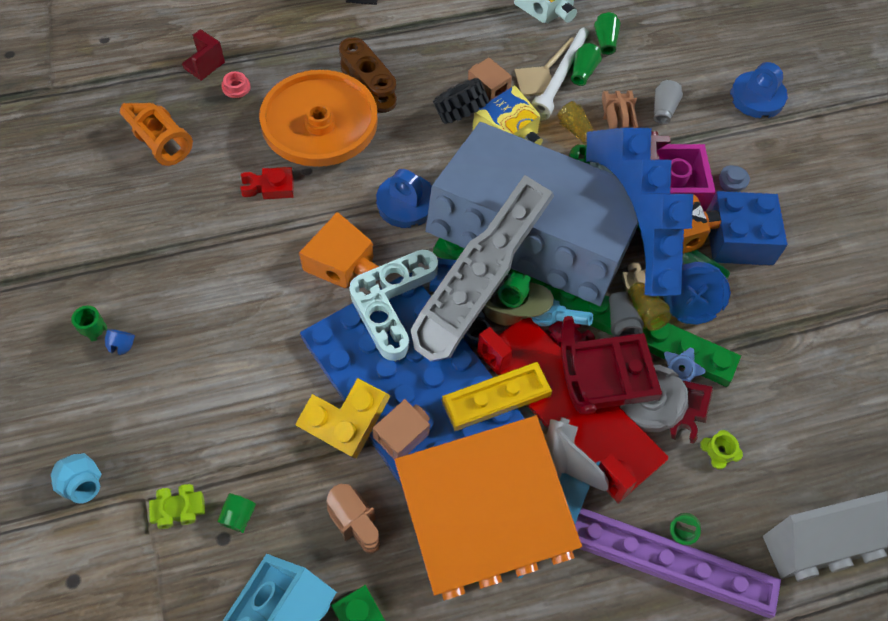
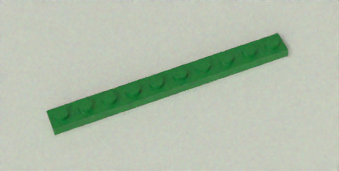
M439 238L433 247V253L436 256L450 260H457L464 250L463 247ZM510 268V270H509V272H508V276H509V274H510L511 272H515L516 274H517V273L523 274V273H521V272H519V271H516V270H514V269H512V268ZM530 277L531 280L529 282L542 285L550 290L554 300L559 301L560 306H565L569 310L593 313V322L590 326L612 335L609 296L605 295L601 306H598ZM636 309L644 322L642 330L645 334L650 353L665 359L664 353L666 351L680 355L691 347L694 349V362L706 371L700 376L724 387L729 386L742 355Z

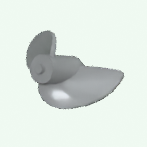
M561 417L560 421L551 419L547 434L544 437L558 478L560 479L562 473H566L597 489L607 491L609 481L604 472L574 444L578 427L570 425V420Z

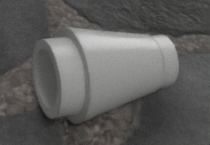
M665 80L655 89L653 117L655 122L659 124H668L683 97L682 87L679 83Z

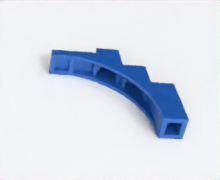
M615 128L587 132L586 162L601 164L612 171L624 186L636 212L646 259L645 295H681L684 229H692L693 194L670 193L672 160H650L652 128Z

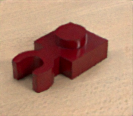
M683 381L688 391V408L683 419L670 428L671 438L676 440L680 429H688L691 432L689 437L690 443L694 444L698 439V428L695 421L706 423L713 387Z

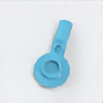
M553 300V306L549 311L531 318L538 326H550L557 321L563 322L566 316H572L574 324L590 326L593 322V313L569 310L565 306H560L559 301Z

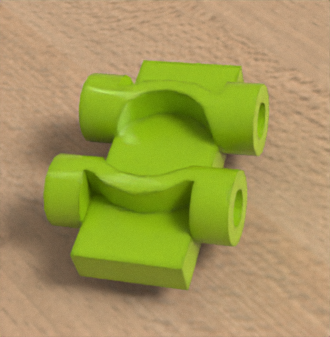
M192 484L179 486V495L171 496V489L169 488L158 489L156 491V499L149 501L150 523H157L159 529L173 527V521H180L182 525L195 523L196 516L205 514V502L202 491L194 492Z

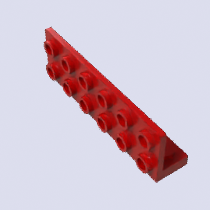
M531 317L521 319L499 335L491 327L479 334L477 353L498 376L538 362L552 393L551 396L526 406L537 415L538 419L547 428L551 419L560 421L561 417L569 419L570 425L578 427L574 444L595 463L600 461L598 467L604 472L609 481L607 492L618 504L667 462L668 455L619 406L596 409L595 413L580 414L576 411L566 386L561 348L533 322Z

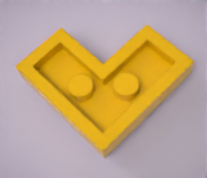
M357 378L341 409L312 394L295 425L357 459L385 408L390 395Z

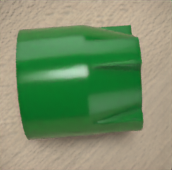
M511 272L498 290L500 301L508 307H519L530 291L529 281L531 278L527 274Z
M93 306L79 307L72 314L71 322L81 335L89 338L90 341H97L103 331L107 330V325L102 316Z
M229 493L217 522L221 526L244 533L256 503L239 495Z

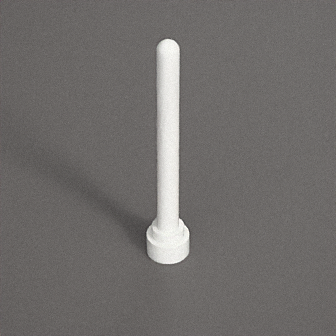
M581 28L578 31L545 92L536 96L531 103L539 113L540 121L547 120L554 110L553 98L575 60L576 50L584 44L589 35V31L586 28Z

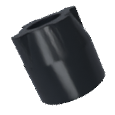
M476 317L464 335V340L470 348L477 351L479 338L473 336H479L480 333L491 327L484 318Z

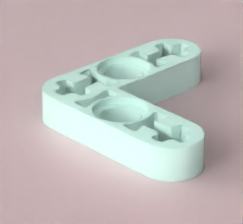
M429 250L415 251L356 276L350 283L351 300L377 349L387 360H400L406 356L409 349L408 334L388 299L428 283L436 277L438 259ZM418 264L429 265V269L424 270L423 267H418ZM391 273H398L404 278L399 284H390L385 280L387 275ZM377 280H380L382 290L379 289V284L376 285ZM365 287L366 290H370V294L365 295L363 292H359V289ZM375 311H383L387 313L388 318L382 323H375L370 319V315ZM390 330L393 340L399 342L398 348L388 345L387 331Z

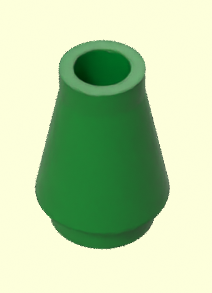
M611 12L600 14L594 23L600 50L603 55H611L616 52L621 22L617 15Z
M585 43L576 50L573 74L571 76V81L578 86L586 85L587 80L602 61L601 50L598 46L592 43Z

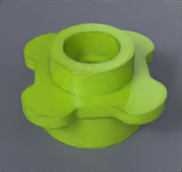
M720 430L712 438L706 437L700 443L701 449L707 452L712 459V466L719 470L724 469L727 463L731 461L738 462L743 457V452L739 448L737 439L726 430ZM719 447H722L724 452H720Z

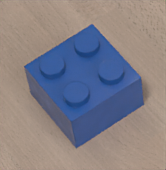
M716 191L707 211L717 210L721 218L720 227L718 229H711L709 233L712 260L717 263L774 265L788 245L778 194Z

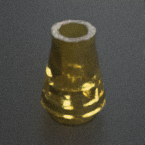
M571 101L557 113L559 124L577 137L583 144H587V132L595 130L582 105H577L575 101Z
M643 282L635 283L629 288L628 295L632 300L634 308L643 320L644 327L653 331L664 327L671 319L669 305L658 296L645 295V284Z

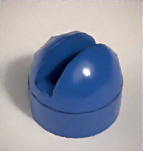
M107 329L105 346L112 354L117 347L118 355L126 354L133 345L135 335L124 331Z

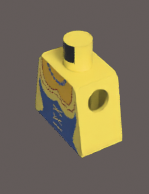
M515 85L474 113L473 130L479 122H483L538 145H541L543 139L537 135L540 115Z

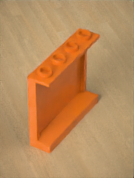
M537 415L394 459L434 596L442 594L443 601L466 594L464 586L471 583L479 582L480 589L502 582L500 574L514 569L517 577L537 571L539 569L536 562L551 558L553 565L574 559L573 550L582 548Z

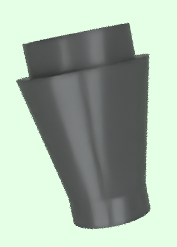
M625 292L612 294L609 297L612 335L618 337L643 333L644 322L629 300L628 294Z

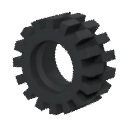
M474 78L447 89L446 92L437 96L433 103L442 122L447 124L453 123L456 120H462L463 117H468L473 112H478L479 108H483L489 103V98L480 79Z

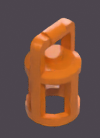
M123 103L121 105L120 114L132 126L134 136L141 142L146 143L152 150L153 157L161 165H175L184 160L190 153L193 145L191 135L172 120L170 113L164 107L153 103ZM174 139L181 149L170 156L163 147L169 140Z

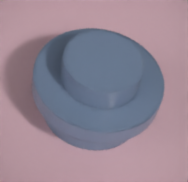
M726 166L719 175L720 186L726 192H740L748 186L750 181L749 174L739 166Z

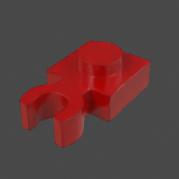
M292 167L262 168V175H256L252 172L241 173L242 183L250 184L248 186H240L243 197H253L258 193H262L263 199L294 198Z

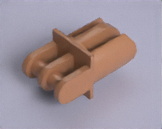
M628 90L627 93L615 91L614 94L603 91V119H607L609 129L639 128L634 109L637 98H634L632 90Z
M338 484L329 491L326 500L330 518L343 534L345 541L353 536L366 553L376 552L379 549L380 541L379 532L372 523L375 520L374 508H370L359 492L350 485Z

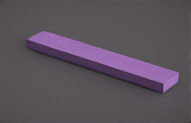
M581 508L575 523L582 544V548L579 549L770 619L775 617L781 579Z

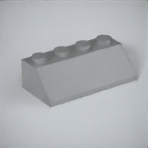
M888 491L790 515L764 534V541L780 578L784 579L795 576L797 582L820 575L818 569L829 567L831 573L854 566L852 560L863 558L864 563L868 564L888 557L886 551H888Z

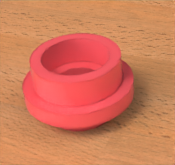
M233 71L224 76L222 90L226 96L240 98L250 91V82L243 73Z

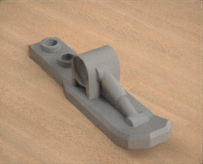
M523 176L488 228L468 243L421 310L411 328L413 345L417 352L432 362L451 358L460 340L490 297L493 298L498 293V290L507 279L514 253L554 198L552 191L528 176Z

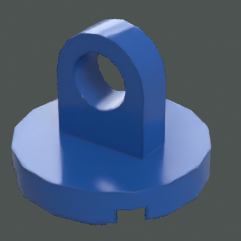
M764 62L755 71L746 72L738 76L730 90V97L732 95L735 107L753 118H761L762 115H769L768 118L776 116L782 111L788 99L787 89L782 83L783 72L776 64Z
M397 170L392 177L386 179L379 186L376 201L380 216L390 225L400 228H411V225L418 224L419 226L426 223L432 185L421 176H417L409 170Z
M692 262L682 265L681 295L663 296L667 311L676 317L678 321L684 324L698 325L710 322L716 318V314L721 309L724 311L729 303L731 291L727 278L719 268L705 262Z

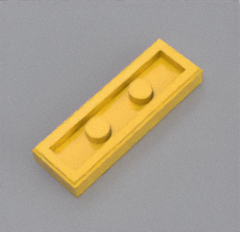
M538 362L446 394L442 396V403L454 431H458L549 397L552 390Z

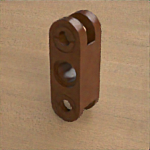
M350 37L341 41L339 44V55L341 57L342 73L354 77L369 89L375 99L377 112L386 113L393 110L397 105V96L395 94L396 79L362 39ZM381 98L388 99L386 102H379L378 100Z

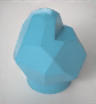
M85 453L67 456L58 460L53 467L51 473L53 491L75 503H86L98 494L100 490L99 480L102 474L95 462Z

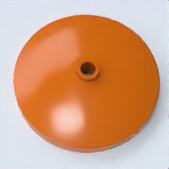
M331 70L304 71L283 79L267 93L259 113L262 134L269 147L276 154L290 162L313 167L335 165L355 157L369 145L375 135L378 124L377 105L369 89L354 77Z

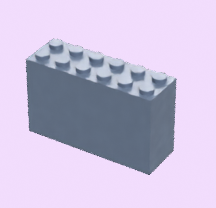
M479 122L432 185L425 232L465 249L471 240L488 228L523 176L526 175L552 191L554 198L514 253L511 268L601 306L639 225L636 212L624 186L612 173Z

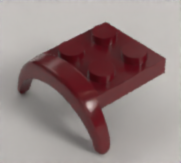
M572 316L564 317L561 331L562 365L568 393L577 412L580 414L595 413L596 409L660 400L662 391L644 333L575 342L574 319Z

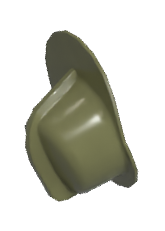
M529 282L530 291L519 307L506 306L500 301L497 293L493 298L490 297L483 307V311L490 321L508 326L519 322L521 319L540 316L546 313L553 306L554 297L546 287Z

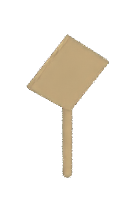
M573 37L562 46L545 66L514 69L519 90L524 96L541 95L545 92L552 79L549 68L570 47L574 40Z

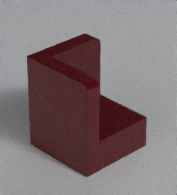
M200 29L192 35L197 52L185 60L182 65L186 71L202 81L223 65L225 59L220 41Z

